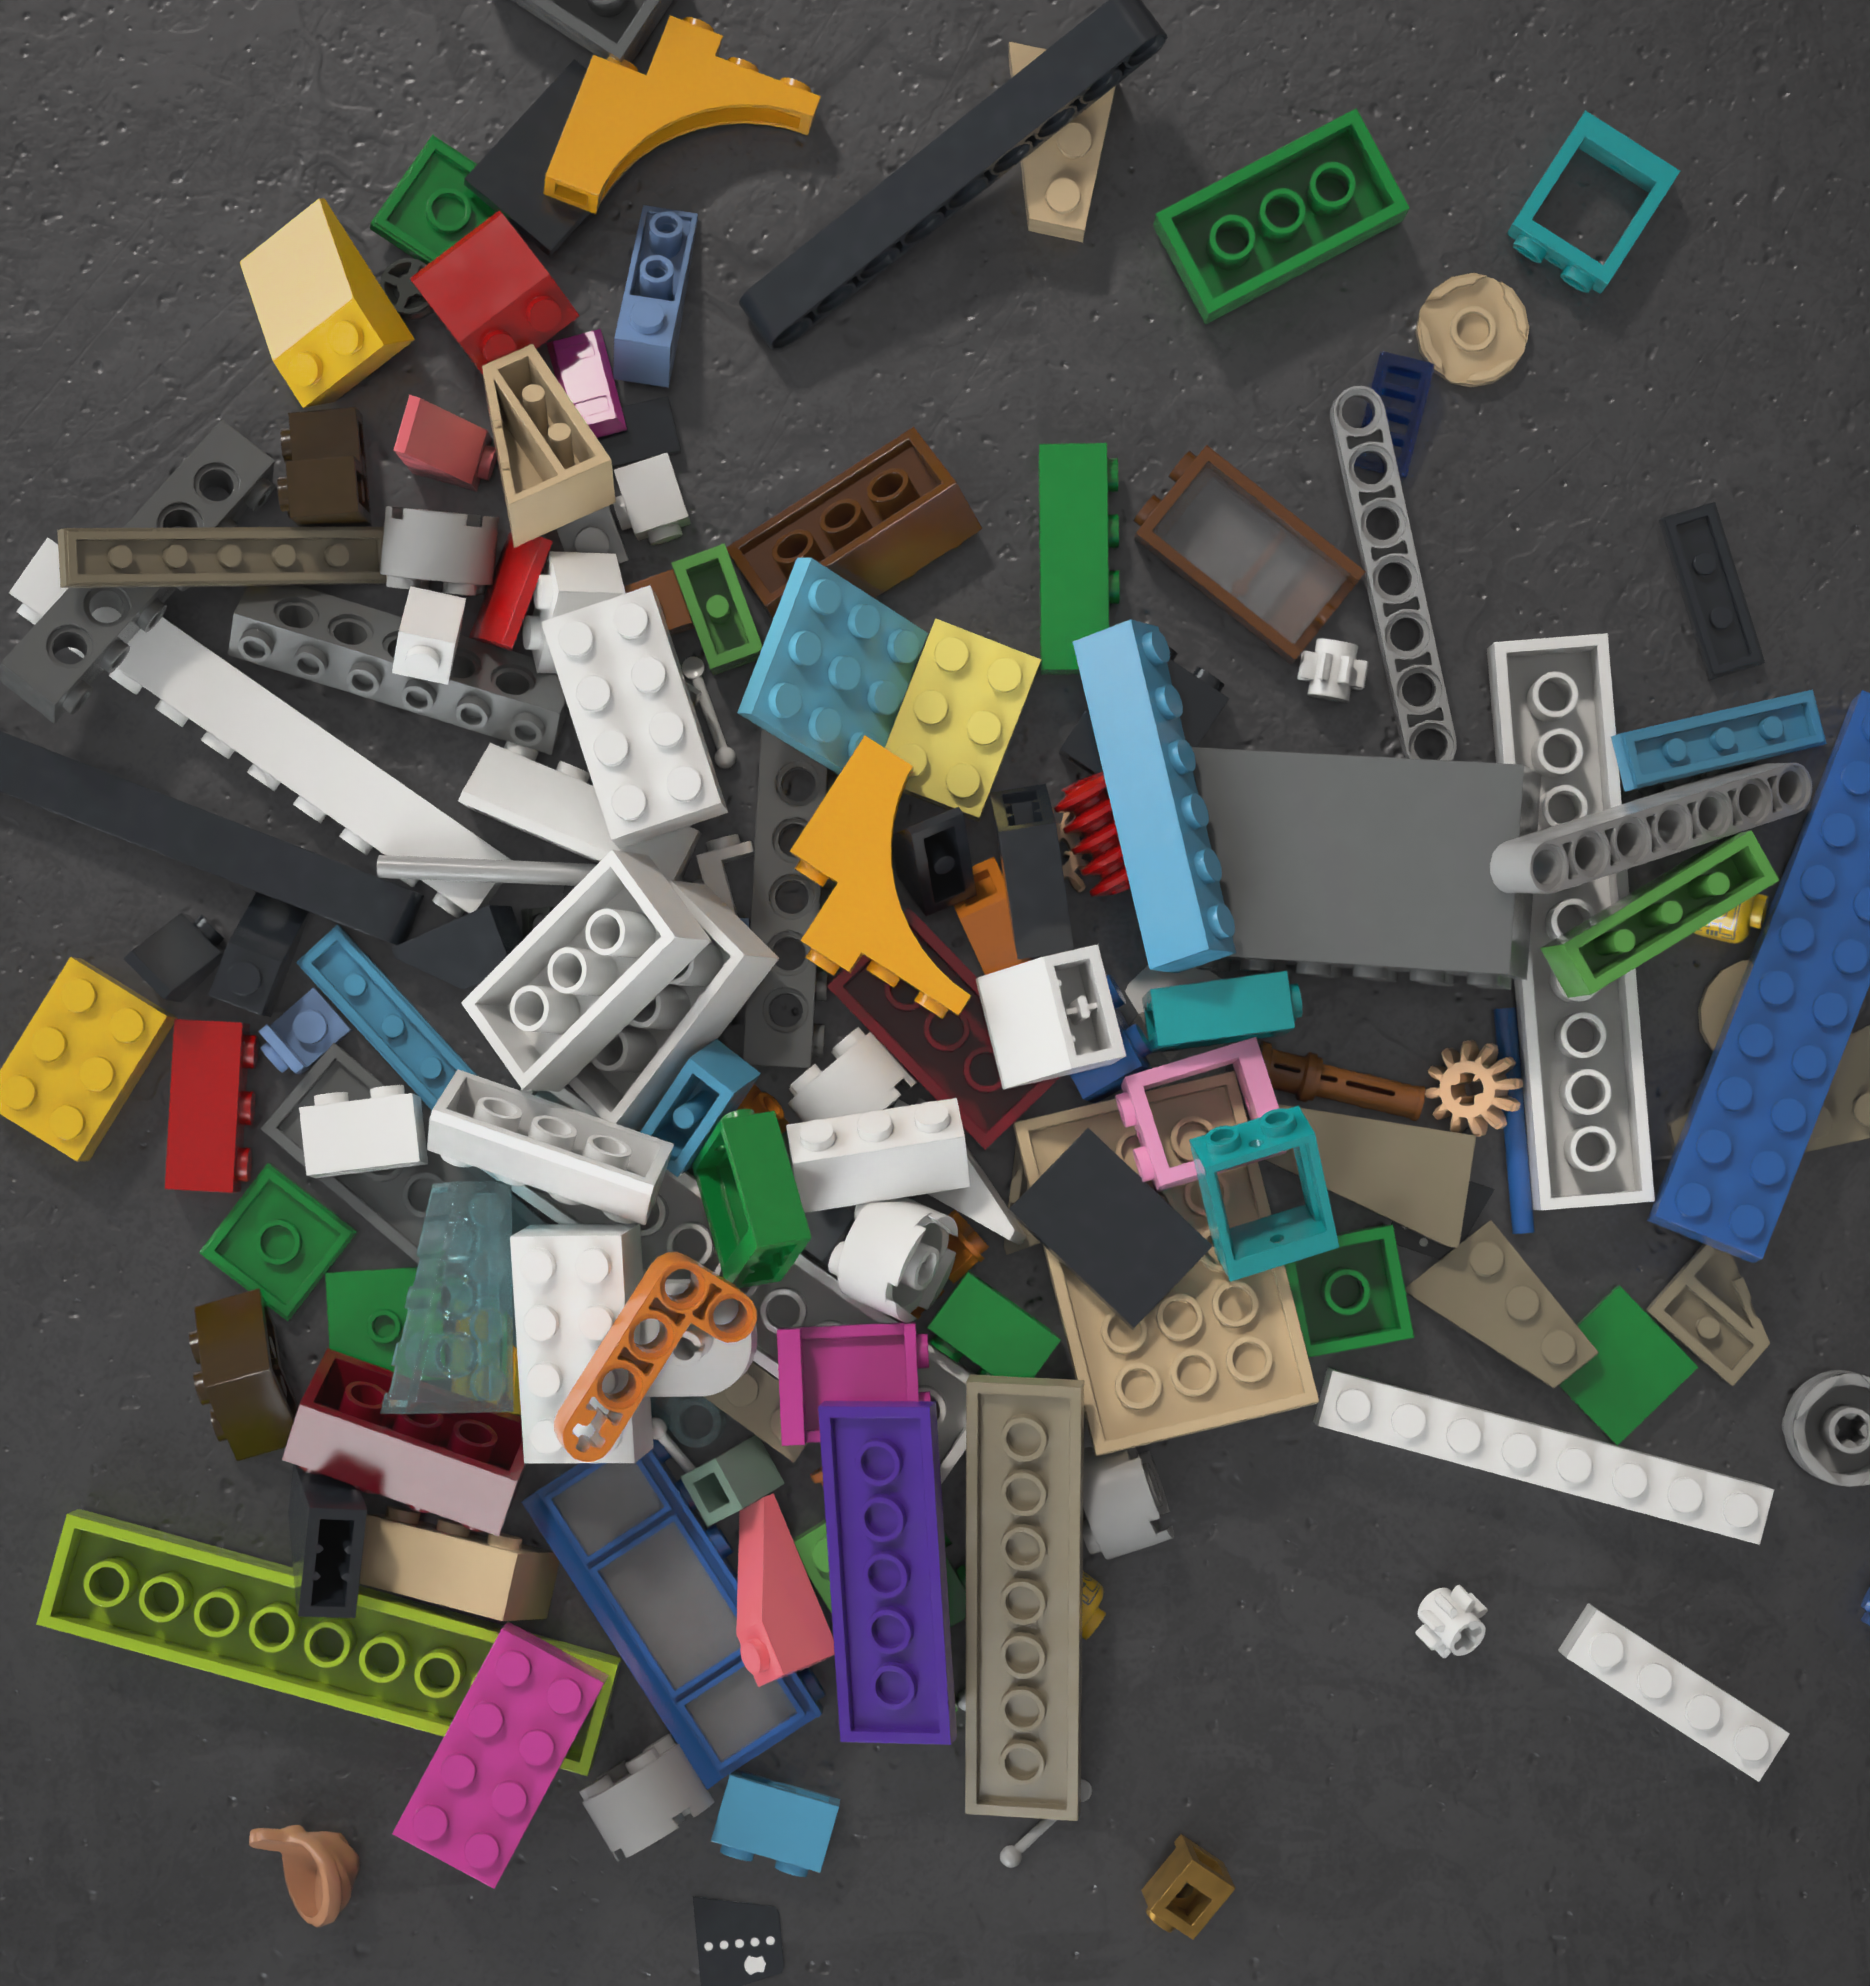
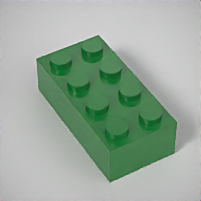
M1356 108L1156 213L1153 227L1206 325L1404 221L1410 207Z

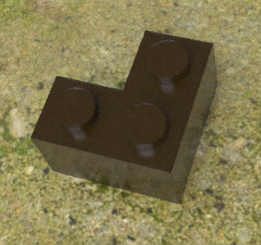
M356 407L288 413L289 428L281 429L280 432L281 450L284 463L286 464L287 477H278L277 481L281 511H287L289 519L291 518L299 527L372 526L363 415Z
M260 1288L195 1306L197 1330L189 1332V1342L196 1363L198 1365L201 1364V1371L193 1373L194 1385L200 1403L203 1406L211 1404L213 1408L210 1410V1416L218 1441L228 1440L237 1461L285 1448L298 1405L281 1367L276 1325Z

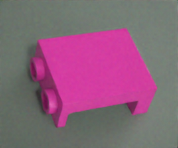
M916 1322L785 1327L777 1329L782 1446L820 1442L818 1406L824 1401H931L930 1391L919 1392L918 1369L929 1368L928 1334H916Z

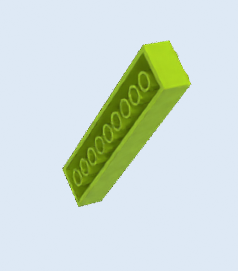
M82 1509L74 1510L66 1515L36 1625L443 1737L504 1626L359 1586L356 1618L298 1616L293 1567ZM533 1634L609 1675L559 1768L588 1776L593 1768L622 1658Z

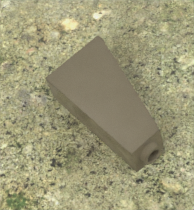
M1278 1104L1279 1109H1280V1108H1284V1109L1292 1108V1106H1286V1105H1280V1104ZM1300 1108L1316 1135L1327 1191L1441 1245L1459 1248L1476 1141L1475 1135ZM1293 1148L1288 1149L1285 1154L1264 1160L1299 1177Z

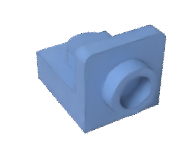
M313 987L272 1024H266L259 1030V1033L267 1041L261 1047V1050L280 1072L284 1073L290 1068L295 1074H304L323 1056L333 1043L338 1044L353 1029L321 992Z

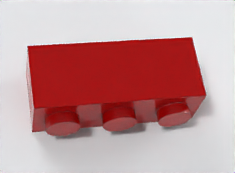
M174 1019L165 1189L236 1193L241 1192V1181H250L251 1148L243 1147L244 1126L253 1125L255 1092L247 1091L248 1069H256L259 1049L258 1036L250 1035V1024Z

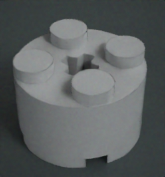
M386 506L380 574L387 575L386 587L410 589V586L429 589V583L432 580L443 582V593L471 596L484 595L485 585H493L499 517L483 516L481 527V515Z
M1845 1370L1827 1371L1804 1382L1791 1397L1782 1420V1431L1791 1456L1810 1475L1841 1487L1870 1485V1376ZM1841 1417L1849 1420L1855 1419L1850 1425L1852 1432L1855 1434L1851 1440L1842 1437L1836 1438L1840 1431L1836 1423Z
M1092 1445L1084 1447L1083 1508L1087 1520L1083 1521V1539L1089 1553L1092 1555L1102 1552L1104 1557L1110 1560L1173 1539V1525L1162 1529L1160 1515L1168 1513L1170 1510L1150 1451L1138 1454L1135 1447L1095 1457Z
M671 1733L643 1749V1753L629 1762L624 1760L596 1777L597 1780L579 1791L583 1798L582 1804L616 1861H620L623 1857L628 1858L678 1829V1825L685 1820L686 1815L691 1813L694 1818L715 1802Z

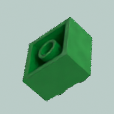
M1384 1224L1336 1233L1339 1248L1285 1264L1308 1358L1414 1338L1393 1225Z
M970 1270L962 1276L932 1317L927 1327L935 1333L930 1340L934 1347L956 1363L965 1355L981 1367L976 1373L977 1375L1034 1378L1061 1341L1059 1335Z

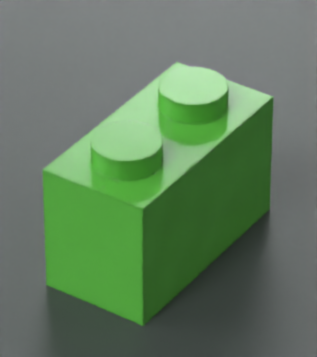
M725 543L672 562L671 564L712 675L715 676L758 660L763 646Z

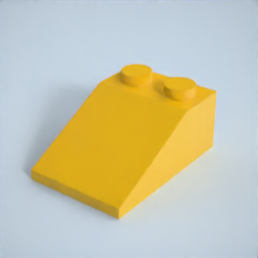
M325 198L316 200L240 261L272 360L303 408L335 402L415 340Z

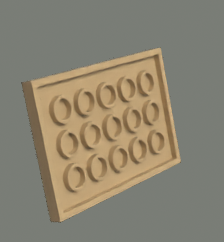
M1235 1071L1145 1092L1169 1168L1194 1161L1189 1142L1190 1139L1206 1135L1216 1127L1234 1126L1247 1122ZM1116 1099L1014 1122L1013 1127L1028 1188L1040 1178L1087 1128L1094 1132L1139 1175L1133 1149L1141 1146L1134 1126L1125 1128L1119 1114ZM1258 1162L1217 1174L1229 1228L1271 1215ZM1151 1180L1145 1181L1152 1189H1154ZM1198 1180L1158 1192L1172 1208L1213 1246ZM1043 1245L1076 1380H1084V1414L1095 1457L1306 1407L1319 1402L1285 1265L1230 1282L1215 1254L1214 1247H1212L1132 1330Z

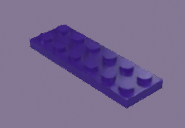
M824 1401L818 1406L840 1742L951 1745L957 1738L936 1401Z

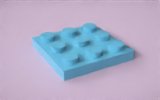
M797 558L737 713L839 775L864 736L869 737L885 748L928 633L813 558Z

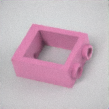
M1256 1037L1124 1078L1121 1084L1123 1093L1115 1096L1119 1114L1125 1128L1134 1126L1141 1146L1133 1149L1138 1173L1143 1182L1152 1181L1154 1190L1157 1193L1197 1181L1198 1177L1194 1161L1169 1168L1145 1090L1233 1064L1251 1120L1262 1117L1268 1111L1279 1109ZM1288 1150L1218 1171L1217 1174L1285 1154Z

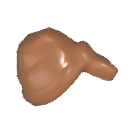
M290 1825L282 1829L255 1828L250 1831L249 1846L282 1853L285 1882L300 1916L308 1924L315 1927H323L334 1922L339 1912L349 1903L355 1880L360 1871L359 1856L349 1846L345 1837L337 1832H307L301 1825Z

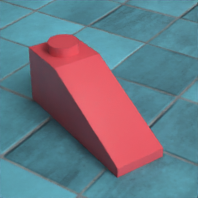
M409 395L394 452L412 474L477 492L480 479L489 481L497 458L495 447L490 446L492 437L486 429L422 398Z
M774 1493L759 1499L739 1511L736 1635L741 1644L742 1661L747 1670L753 1674L758 1687L813 1666L835 1655L834 1638Z

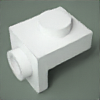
M734 834L706 842L708 852L696 855L702 879L693 881V883L706 884L737 915L724 863L752 856L755 849L752 841L740 843L739 835Z

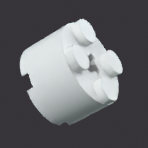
M857 1027L833 1048L831 1053L837 1060L823 1072L814 1064L790 1085L788 1090L794 1095V1098L789 1101L788 1105L803 1122L888 1109L901 1096L895 1088L900 1082L909 1090L918 1081L871 1032L865 1035Z
M907 1197L858 1204L854 1211L855 1221L846 1240L840 1242L830 1256L829 1272L838 1276L839 1288L844 1295L902 1322H912L917 1318L910 1313L918 1306L928 1310L936 1301L948 1280L956 1256V1252L947 1248L949 1233L958 1237L957 1224L953 1218Z

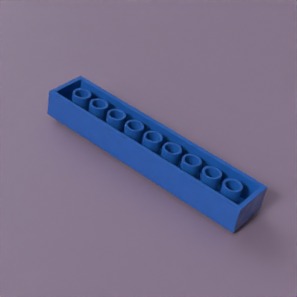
M1862 690L1850 703L1647 1218L1649 1222L1751 1263L1762 1260L1870 986L1869 692Z

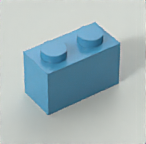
M715 1039L688 1059L640 1131L641 1133L674 1144L667 1170L677 1178L692 1167L694 1160L720 1119L724 1115L737 1110L761 1074L718 1039Z
M736 1769L730 1773L711 1841L722 1844L720 1852L735 1859L753 1861L754 1854L776 1860L774 1868L784 1873L799 1877H807L809 1870L820 1873L841 1799Z

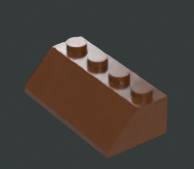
M912 427L726 548L773 621L797 558H813L868 595L876 598L902 580L912 577L919 569L947 551L960 546L966 539L982 530V527L957 482L917 430Z

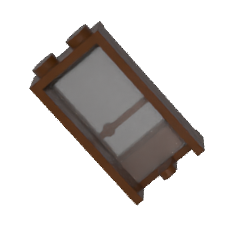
M1208 445L1204 447L1198 456L1189 450L1168 476L1175 482V485L1163 500L1154 494L1133 521L1140 526L1134 540L1143 545L1292 665L1366 571Z

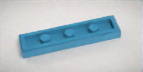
M1813 689L1611 736L1625 792L1827 744Z
M337 924L296 962L431 1110L458 1069L478 1076L340 925Z

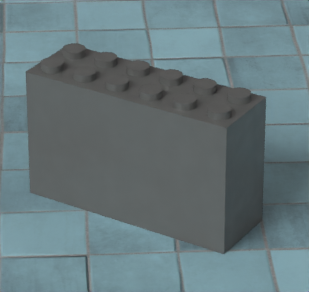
M1191 747L1196 760L1193 774L1198 795L1204 800L1209 814V822L1206 828L1211 849L1217 855L1222 868V877L1219 883L1224 904L1229 908L1235 923V933L1232 937L1236 950L1235 954L1197 966L1196 969L1230 971L1231 961L1240 962V970L1267 974L1286 971V965H1297L1296 973L1307 974L1309 977L1341 979L1342 968L1353 969V977L1380 982H1397L1398 972H1410V981L1442 986H1454V976L1457 975L1467 976L1468 985H1476L1479 988L1506 990L1511 989V979L1527 980L1533 893H1505L1499 890L1493 883L1490 874V862L1493 852L1503 842L1538 831L1541 774L1524 764Z

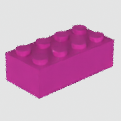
M507 1622L498 1634L392 1834L495 1889L609 1675L520 1627Z

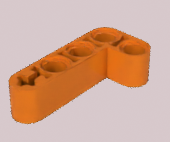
M667 1252L658 1256L644 1274L558 1410L554 1420V1432L558 1441L574 1459L582 1462H594L603 1458L615 1444L690 1323L718 1340L726 1343L738 1342L746 1338L753 1331L757 1322V1310L753 1301L734 1284L687 1255L679 1252ZM678 1269L689 1270L691 1281L688 1288L678 1295L666 1294L665 1282L667 1277ZM726 1299L737 1300L738 1312L736 1317L727 1324H715L713 1313L716 1306ZM646 1319L658 1320L659 1333L652 1342L640 1345L634 1342V1331L640 1322ZM620 1368L628 1371V1382L621 1391L613 1394L603 1392L602 1382L610 1371ZM592 1397H595L604 1408L610 1410L607 1415L599 1407L596 1410L589 1403ZM578 1423L582 1426L591 1424L595 1432L590 1438L586 1435L577 1437L573 1429Z

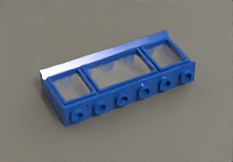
M653 1439L654 1448L636 1463H578L526 1497L521 1503L708 1790L722 1778L814 1718L822 1715L824 1707L819 1700L826 1696V1693L809 1667L763 1686H757L753 1674L747 1670L742 1661L741 1644L736 1635L738 1574L727 1559V1556L734 1552L733 1548L717 1524L707 1528L696 1511L697 1507L682 1479L677 1481L665 1463L672 1456L658 1440Z

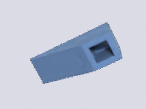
M643 205L614 337L613 379L669 388L678 346L696 235L697 213Z

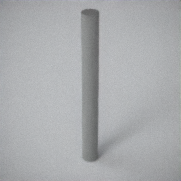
M379 855L377 859L378 878L577 886L597 864Z

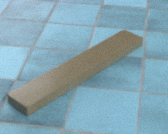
M384 527L63 528L57 530L60 588L386 585L387 575L380 574Z

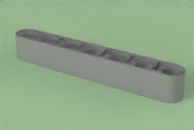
M1353 386L1344 390L1333 401L1330 409V421L1363 570L1366 571L1364 578L1402 752L1405 758L1421 759L1417 756L1414 749L1416 736L1425 729H1434L1442 736L1444 741L1442 753L1434 760L1452 761L1457 750L1456 735L1385 407L1381 397L1373 389L1365 386ZM1359 397L1370 404L1372 419L1366 427L1353 428L1344 421L1342 407L1347 399ZM1362 453L1376 454L1384 464V474L1382 479L1376 484L1363 483L1356 477L1354 463L1356 458ZM1375 508L1387 509L1395 517L1396 529L1389 539H1376L1369 534L1366 528L1367 516ZM1388 563L1401 565L1408 575L1406 589L1399 595L1392 596L1385 593L1378 583L1379 572ZM1401 618L1414 621L1420 630L1418 644L1408 651L1397 649L1390 639L1392 625ZM1415 673L1424 675L1429 679L1432 686L1429 700L1420 706L1410 705L1402 694L1404 681Z
M1799 763L1744 765L1505 841L1492 854L1490 874L1493 883L1499 890L1505 893H1556L1797 814L1804 810L1810 802L1812 780L1807 769Z

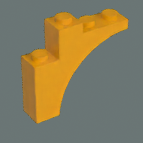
M670 15L647 75L638 72L637 67L625 59L619 62L610 56L606 59L596 55L592 56L546 172L543 194L596 214L610 188L622 174L642 156L659 145L698 129L728 124L769 125L808 135L815 119L821 96L811 93V89L806 84L796 79L781 78L777 80L759 73V69L754 64L744 59L730 57L728 60L718 57L723 35L715 33L709 24L697 18L685 17L681 20Z
M864 736L790 850L793 856L800 859L794 868L821 887H824L828 879L837 883L801 939L802 943L811 948L805 958L834 976L839 967L851 974L862 955L871 959L866 968L867 971L894 988L899 980L902 979L920 992L914 1001L942 1019L948 1010L959 1016L970 1000L971 995L953 983L922 949L907 923L895 887L892 867L894 822L901 796L914 768L869 737Z

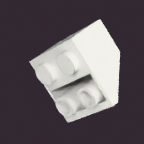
M1098 944L1044 956L975 979L1003 1090L1112 1065L1126 1056Z

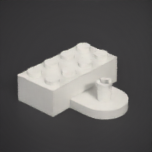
M640 1223L529 1225L510 1237L524 1463H636L654 1448L651 1397L713 1395L734 1384L750 1367L757 1349L756 1324L753 1331L746 1338L738 1342L726 1343L690 1323L611 1450L603 1458L594 1462H582L574 1459L558 1441L554 1432V1420L558 1410L643 1278ZM667 1279L665 1282L666 1294L678 1295L683 1293L688 1288L691 1279ZM726 1299L716 1306L713 1313L715 1324H727L736 1317L738 1312L737 1300ZM646 1319L640 1322L634 1331V1342L639 1345L652 1342L659 1333V1321L656 1319ZM623 1368L610 1371L602 1382L603 1392L613 1394L621 1391L628 1382V1371ZM592 1397L589 1401L595 1410L599 1407L605 1415L610 1411L604 1408L595 1397ZM578 1423L574 1427L573 1432L577 1437L586 1435L590 1438L594 1434L595 1429L591 1424L582 1426Z

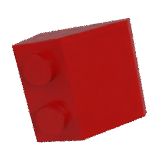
M500 210L409 278L482 375L483 365L531 344L537 349L580 316L549 272Z

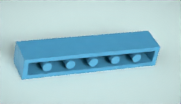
M1130 619L1073 641L1149 969L1180 973L1235 954L1236 950L1232 937L1235 933V923L1229 908L1224 904L1219 883L1222 877V868L1217 855L1211 849L1206 826L1209 822V814L1204 800L1198 795L1193 774L1196 767L1195 755L1190 744L1185 740L1180 719L1183 713V705L1178 691L1172 686L1167 665L1170 659V650L1165 637L1159 631L1158 626Z

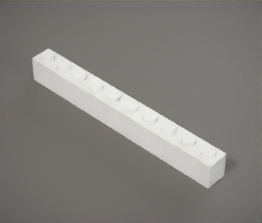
M49 538L45 540L9 592V594L22 602L16 612L33 624H36L68 589L60 588L57 543ZM101 607L96 609L92 616L100 622L111 623L118 620L121 614L114 608ZM163 617L150 631L144 632L140 629L127 643L130 646L129 653L123 662L109 674V677L136 695L144 687L159 697L160 701L155 706V709L181 727L190 719L205 729L207 732L201 741L227 759L231 757L234 751L244 756L253 763L247 773L273 791L278 788L280 783L290 788L299 795L293 805L319 823H322L328 815L343 825L345 829L339 837L365 855H368L374 847L388 856L511 860ZM69 648L82 658L85 657L84 654L78 649ZM419 879L401 880L414 887ZM422 880L437 891L432 901L457 919L462 917L465 911L471 913L487 906L502 884L493 882Z

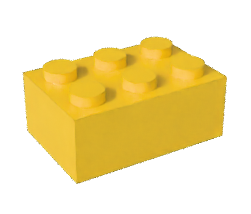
M70 957L0 1070V1114L75 1161H89L174 1025V1019H177V1017L87 961Z

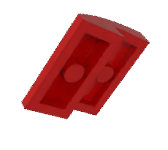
M512 533L508 534L494 570L493 585L488 586L469 638L512 651L553 541L539 536L514 548Z

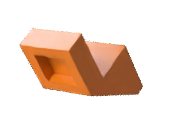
M995 857L972 866L977 895L954 904V908L984 974L987 975L1031 961L1029 958L1017 959L1004 878Z

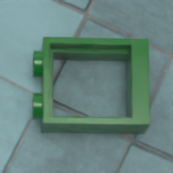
M752 1109L735 1110L720 1119L694 1160L692 1168L723 1277L737 1288H745L782 1281L812 1236L775 1111L755 1114Z

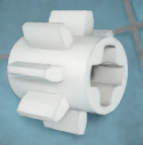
M1317 639L1315 652L1303 651L1297 679L1310 681L1307 695L1323 700L1349 702L1351 689L1363 690L1369 662L1356 660L1359 646L1344 641Z
M1457 1585L1453 1591L1448 1588H1438L1429 1593L1421 1602L1418 1609V1617L1424 1625L1415 1633L1431 1651L1436 1650L1442 1658H1447L1451 1652L1457 1656L1466 1655L1477 1648L1484 1638L1486 1629L1479 1618L1484 1616L1488 1610L1472 1593L1468 1594L1461 1585Z

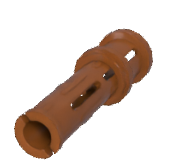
M1262 1041L1259 1046L1273 1089L1296 1094L1297 1101H1313L1315 1096L1355 1105L1360 1108L1410 1118L1412 1121H1417L1421 1115L1426 1093L1425 1086H1415L1371 1074L1323 1064V1058L1318 1057V1054L1308 1052L1305 1056L1275 1050L1270 1042Z

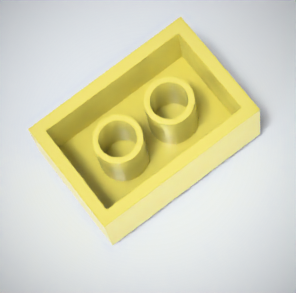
M935 618L885 746L887 750L914 768L903 793L946 810L959 807L964 817L979 822L1038 673L1041 659Z

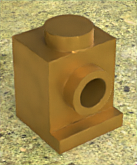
M1181 1834L1174 1842L1176 1849L1141 1891L1148 1906L1146 1913L1156 1925L1170 1933L1176 1928L1194 1940L1236 1888L1224 1862Z

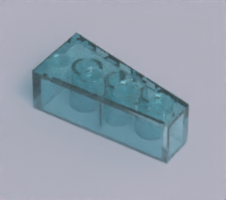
M455 1181L432 1184L416 1255L420 1258L414 1285L408 1289L404 1307L408 1309L401 1342L396 1343L391 1365L395 1366L389 1393L384 1395L380 1414L513 1412V1306L510 1237L512 1236V1185L502 1181Z

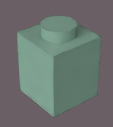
M756 1435L718 1454L681 1476L707 1527L744 1509L785 1484L763 1442Z

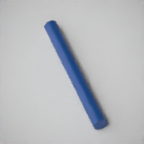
M1516 1008L1493 1009L1498 1061L1505 1057H1512L1516 1064L1505 1075L1507 1079H1522ZM1522 1087L1508 1090V1096L1520 1102L1519 1110L1511 1112L1502 1109L1507 1122L1503 1129L1512 1234L1535 1232Z

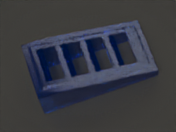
M1381 351L1376 359L1370 388L1380 397L1382 395L1412 403L1410 412L1384 406L1387 421L1406 425L1404 435L1390 432L1393 446L1401 447L1399 457H1395L1399 476L1406 479L1435 364ZM1390 373L1417 380L1416 388L1385 382L1386 374ZM1367 401L1360 428L1366 427L1372 419V409ZM1362 453L1356 458L1354 467L1384 474V464L1376 454Z

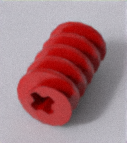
M1103 772L1079 780L1062 789L1061 791L1065 792L1066 797L1054 807L1056 813H1074L1075 818L1063 828L1065 834H1083L1084 838L1072 849L1073 855L1091 854L1093 858L1080 870L1082 876L1100 875L1102 879L1089 891L1091 897L1114 895L1130 889Z

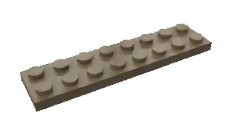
M970 1374L966 1381L965 1814L1078 1821L1081 1813L1084 1380Z

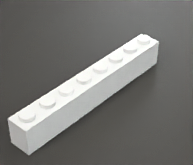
M1328 1367L1313 1420L1320 1427L1758 1545L1761 1542L1774 1489L1755 1482Z

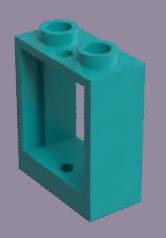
M1585 110L1506 234L1515 239L1513 247L1526 258L1537 263H1541L1543 259H1546L1562 269L1560 277L1570 286L1584 293H1589L1593 289L1601 294L1677 178L1680 170ZM1578 148L1649 193L1603 265L1532 220Z
M1287 971L1150 989L1142 997L1147 1039L1153 1053L1235 1043L1254 1037L1258 1040L1284 1036L1295 1028L1294 1022L1296 1018L1303 1015L1298 983L1289 984Z
M1299 1105L1289 1109H1274L1266 1112L1260 1118L1238 1125L1216 1127L1206 1135L1189 1140L1214 1251L1230 1282L1339 1248L1316 1135ZM1293 1148L1305 1205L1229 1228L1217 1172Z

